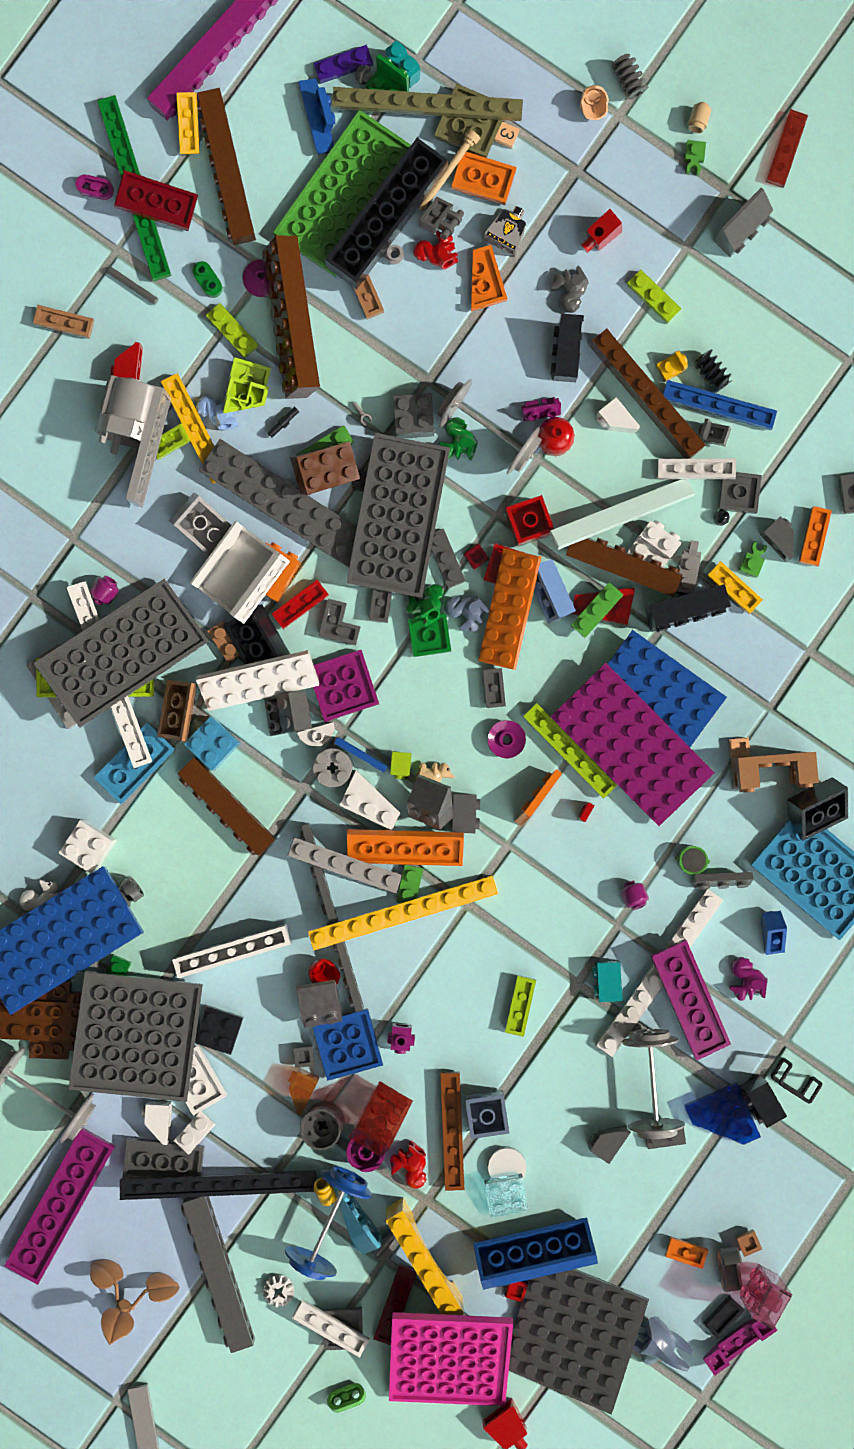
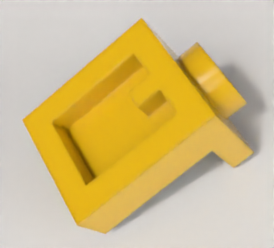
M678 350L674 355L659 362L656 367L666 382L683 373L688 367V361L686 356Z

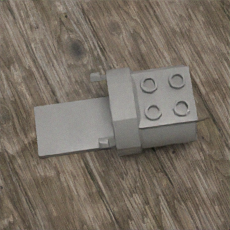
M111 375L110 380L107 381L105 386L107 393L105 399L101 402L100 409L102 412L98 416L95 432L100 436L99 443L105 444L106 439L113 442L110 450L112 454H117L120 444L138 449L126 499L134 506L143 508L171 397L162 387L150 385L134 378Z

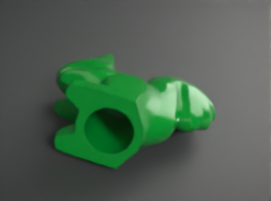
M460 417L451 418L445 427L446 433L453 437L452 443L439 442V445L450 448L448 459L452 458L455 454L456 459L459 460L461 454L464 453L472 461L477 449L478 440L475 439L473 433L466 429L467 424Z
M436 584L427 586L423 591L424 598L418 601L414 597L409 596L406 606L407 613H416L415 619L424 618L423 624L425 626L438 620L441 607L440 598L443 597L444 593L442 587Z

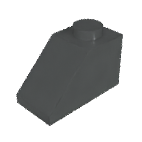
M780 516L760 536L787 562L793 558L794 530L791 528V523L786 518Z
M627 1126L599 1130L597 1134H593L590 1137L588 1148L590 1152L610 1164L631 1131Z

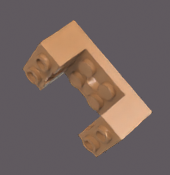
M816 752L730 758L733 789H739V792H755V788H760L759 768L772 767V763H775V766H788L790 784H796V788L813 787V783H819Z

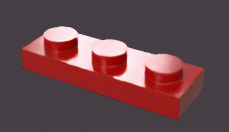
M317 579L274 611L272 615L284 630L327 598L329 594Z

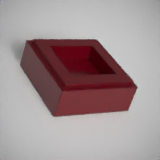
M479 543L463 554L473 570L490 560Z

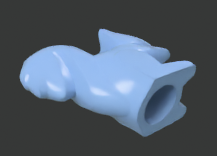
M225 390L223 391V399H225ZM204 396L198 400L196 404L198 413L203 417L208 416L210 422L217 426L218 429L224 431L238 427V423L235 418H232V415L238 414L239 411L222 413L224 402L217 405L215 399L210 396Z

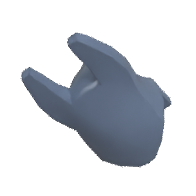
M650 1317L645 1323L646 1329L640 1326L638 1336L645 1340L644 1343L636 1339L633 1349L642 1354L641 1358L646 1365L663 1361L673 1368L688 1371L690 1366L675 1354L674 1349L676 1347L689 1354H692L694 1349L680 1335L669 1330L658 1317Z

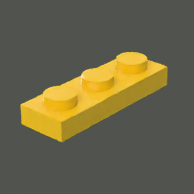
M177 93L180 154H200L197 93Z
M721 561L707 575L717 586L725 584L728 596L748 614H751L763 600Z

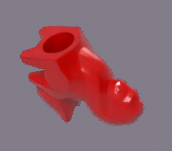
M437 230L436 238L438 243L433 246L429 241L421 240L414 246L413 255L418 260L423 262L428 260L432 265L446 270L458 262V258H456L458 254L456 252L451 253L455 249V243L452 242L453 236L451 235L446 240H443L440 237L442 232Z
M411 1140L407 1152L399 1149L398 1155L393 1154L390 1157L391 1174H395L400 1168L406 1169L405 1182L413 1189L423 1187L427 1180L426 1173L423 1172L426 1165L424 1149Z

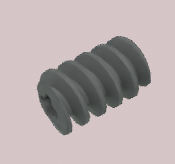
M624 54L612 63V67L615 70L616 76L619 77L618 81L622 84V89L625 90V96L631 100L642 95L649 87L648 85L642 86L646 80L645 78L639 79L643 74L642 71L636 72L639 69V65H632L636 62V58H629L631 54Z

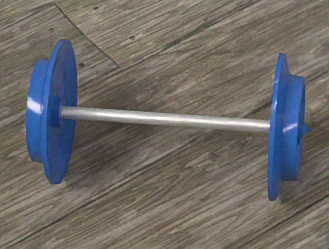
M332 1166L331 1170L323 1169L320 1173L322 1178L340 1190V1193L314 1250L310 1251L299 1246H288L285 1249V1254L290 1259L289 1264L302 1275L315 1280H324L326 1277L336 1276L337 1270L334 1265L317 1253L344 1193L363 1199L372 1197V1192L367 1188L368 1182L363 1177L339 1166Z

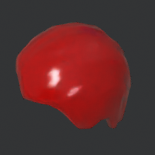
M325 958L315 960L308 970L311 983L335 980L336 984H338L341 977L340 971L334 963Z

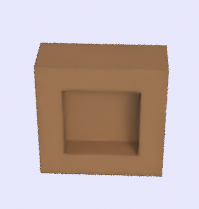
M753 1229L736 1236L744 1257L762 1250Z

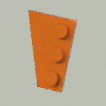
M492 245L473 250L471 312L506 302L508 299Z

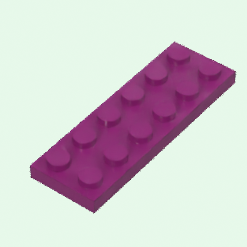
M683 939L651 954V959L694 1059L698 1061L731 1045L687 940Z

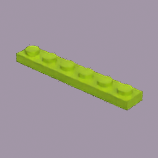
M537 703L523 716L603 799L618 786Z

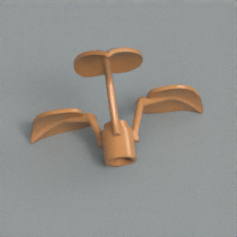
M103 1259L94 1261L90 1265V1279L96 1287L101 1289H108L112 1285L115 1287L116 1308L107 1309L101 1317L102 1332L109 1345L127 1336L132 1331L134 1320L130 1312L135 1309V1306L146 1293H148L151 1301L164 1302L175 1296L180 1288L179 1284L170 1276L164 1273H154L146 1280L147 1289H144L134 1303L131 1304L126 1299L119 1300L117 1281H120L124 1275L119 1264Z

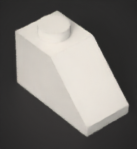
M617 397L597 414L598 423L602 428L606 427L608 431L636 433L640 428V425Z
M148 1101L142 1109V1118H145V1125L163 1145H167L170 1141L172 1102Z

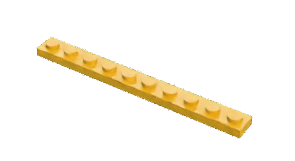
M488 876L308 931L314 951L497 895L498 891L493 876Z

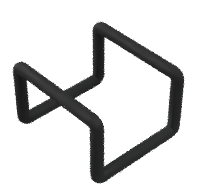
M783 1057L773 1071L771 1078L808 1104L812 1103L823 1083L812 1076L801 1093L783 1081L793 1064ZM785 1062L788 1067L782 1077L778 1079L775 1076ZM815 1081L818 1086L810 1099H807L804 1095L812 1082Z

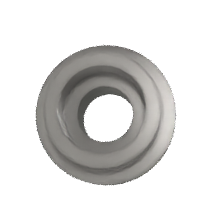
M398 245L389 246L385 252L386 260L390 264L400 263L404 258L403 249ZM397 253L398 256L396 258H393L391 254Z

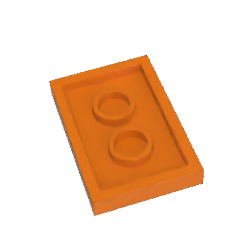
M466 152L459 161L451 189L506 205L517 167Z

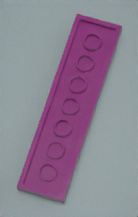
M85 1128L81 1129L4 1265L6 1268L37 1285L40 1283L113 1152L115 1145Z

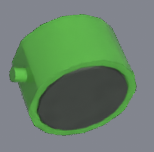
M693 845L682 848L678 852L677 857L675 856L679 868L691 875L702 873L706 869L707 864H710L706 852L702 848Z

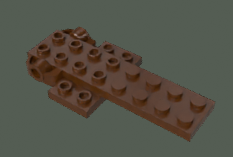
M65 981L11 1015L0 999V1039L29 1040V1058L69 1059V1050L74 1051L82 990L71 992L72 981Z

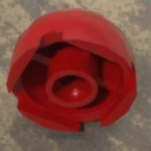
M552 417L544 421L540 426L538 437L542 439L539 447L547 455L555 457L564 455L569 451L575 438L574 429L570 422L561 417Z

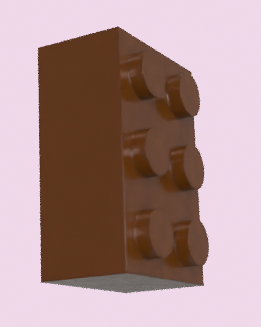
M350 441L339 442L290 457L300 495H310L360 479Z

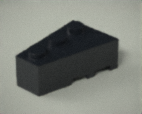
M561 313L558 325H554L553 337H557L556 344L552 346V356H555V363H551L550 374L554 375L553 381L575 383L577 381L580 341L582 340L581 328L584 315Z

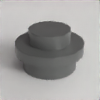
M361 65L356 71L355 78L359 84L365 85L371 79L372 72L370 66Z

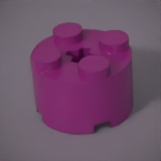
M365 1127L356 1130L348 1141L346 1150L348 1162L352 1167L361 1172L376 1170L385 1158L386 1142L382 1134L375 1128ZM363 1147H367L368 1149H370L369 1152L366 1153V1151L363 1150Z

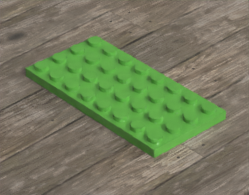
M358 111L276 227L273 235L298 236L300 254L336 278L337 275L326 267V257L411 144L364 112Z

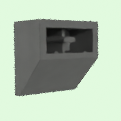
M306 691L289 692L264 699L270 736L312 729Z

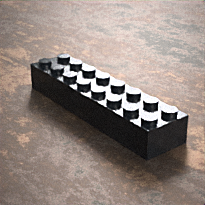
M417 137L326 257V267L357 290L447 171L448 160Z

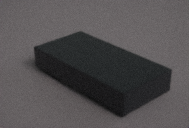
M729 1295L703 1324L719 1339L745 1310Z

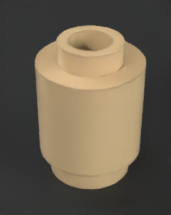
M699 102L693 105L688 121L691 132L700 134L706 129L712 111L707 103Z

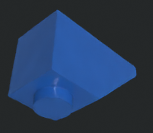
M781 910L762 913L761 930L765 954L785 953L787 926Z

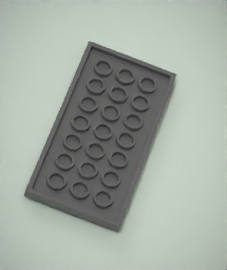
M379 433L374 434L346 584L422 599L450 451L449 447Z
M164 578L34 662V665L75 723L81 728L207 644L209 640Z

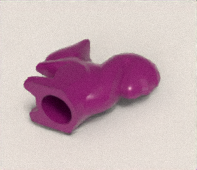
M744 957L735 959L732 963L731 971L736 977L742 979V986H730L729 988L734 992L736 998L743 1001L748 994L749 999L752 1000L754 993H759L762 998H765L768 978L761 971L753 968V963L750 962V959Z

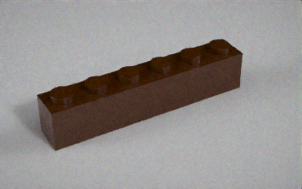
M586 538L569 545L566 556L674 597L683 576L682 573H679V568L669 565V568L661 566L662 562L651 558V561L643 559L644 555L633 551V554L625 552L626 548L616 544L615 547L607 545L608 541L597 538V540Z
M194 757L177 773L180 776L179 781L185 787L190 786L194 790L192 794L199 801L203 799L207 803L205 807L213 815L216 813L221 818L219 821L226 828L230 827L234 831L233 836L241 842L243 840L248 845L246 849L252 855L257 854L260 856L276 840L266 827L198 758Z

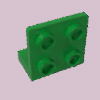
M378 54L376 56L377 71L365 85L366 89L409 92L408 73L403 68L393 65V62L387 56L383 57Z

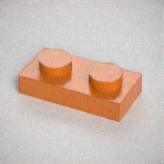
M670 1236L664 1255L667 1258L703 1269L708 1249Z

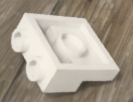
M650 521L630 547L628 553L633 554V551L644 555L643 559L651 561V558L662 562L661 566H665L681 545L680 537L674 532H666L664 530L665 526L659 521Z

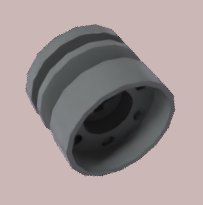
M329 1101L315 1103L308 1109L300 1124V1134L303 1141L315 1150L331 1148L338 1141L345 1126V1117L342 1110L336 1104ZM324 1120H326L327 1123L324 1126L321 1125V1123Z

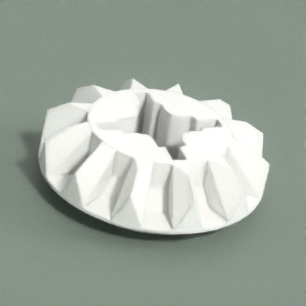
M283 1275L270 1277L263 1288L264 1298L268 1301V1304L275 1307L285 1306L293 1298V1283ZM283 1286V1289H282V1294H283V1295L278 1294L277 1296L274 1297V1295H275V1290H274V1288L279 1289V1288H281V1287Z

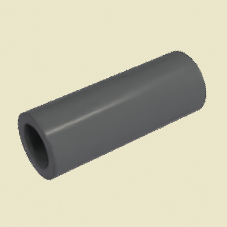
M390 1228L381 1237V1247L371 1251L377 1258H380L396 1239Z

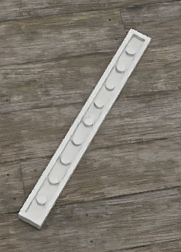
M84 581L67 587L81 629L84 631L100 620L87 584ZM127 696L112 706L111 710L134 769L151 763L152 759Z
M706 889L665 948L683 939H686L689 947H691L723 902V899L709 889ZM654 963L596 1043L597 1047L611 1057L616 1053L622 1044V1040L626 1039L663 986Z

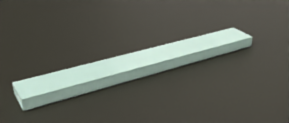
M681 479L550 531V535L559 550L693 497L695 492L688 479Z

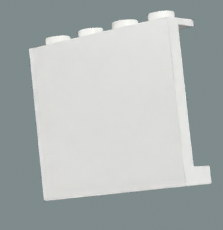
M235 521L190 583L223 607L234 618L245 623L290 561Z

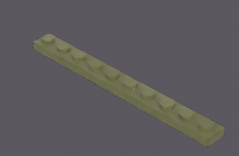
M333 87L332 109L509 121L522 120L523 99Z

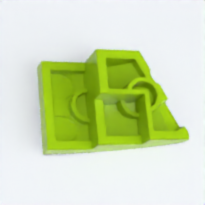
M233 357L222 413L265 406L269 390L267 383L271 368Z

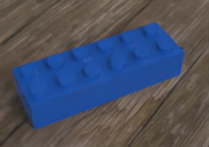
M587 1217L473 1243L483 1290L598 1264Z

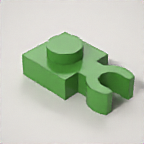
M687 140L684 161L690 163L686 167V175H689L691 168L696 169V176L699 175L701 171L699 163L704 162L706 142Z
M757 541L751 545L752 554L748 552L745 554L739 571L755 578L759 576L765 561L760 556L767 550V546L764 545L762 550L758 551L756 549Z

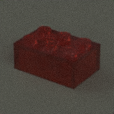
M379 1081L370 1094L349 1138L383 1157L390 1149L413 1100Z

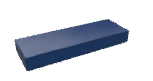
M337 737L334 742L336 745L383 773L386 771L387 765L342 738Z

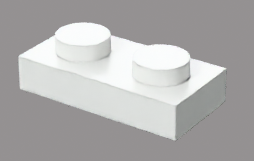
M200 1111L174 1142L189 1155L215 1126V1123Z

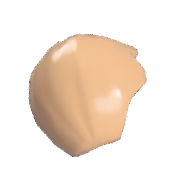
M591 85L585 88L580 98V109L586 119L593 121L606 116L609 100L606 91L598 85Z

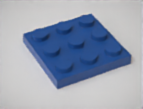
M368 1008L359 1012L342 1015L341 1022L313 1027L327 1081L383 1066Z

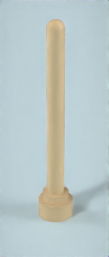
M468 128L464 134L463 144L449 162L447 171L419 206L420 211H424L469 147H472L474 144L476 145L480 140V136L473 130Z

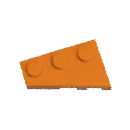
M555 769L552 773L548 772L542 779L543 785L541 787L538 786L531 794L533 798L530 802L526 801L520 809L522 812L514 822L521 826L532 816L562 775L559 770Z

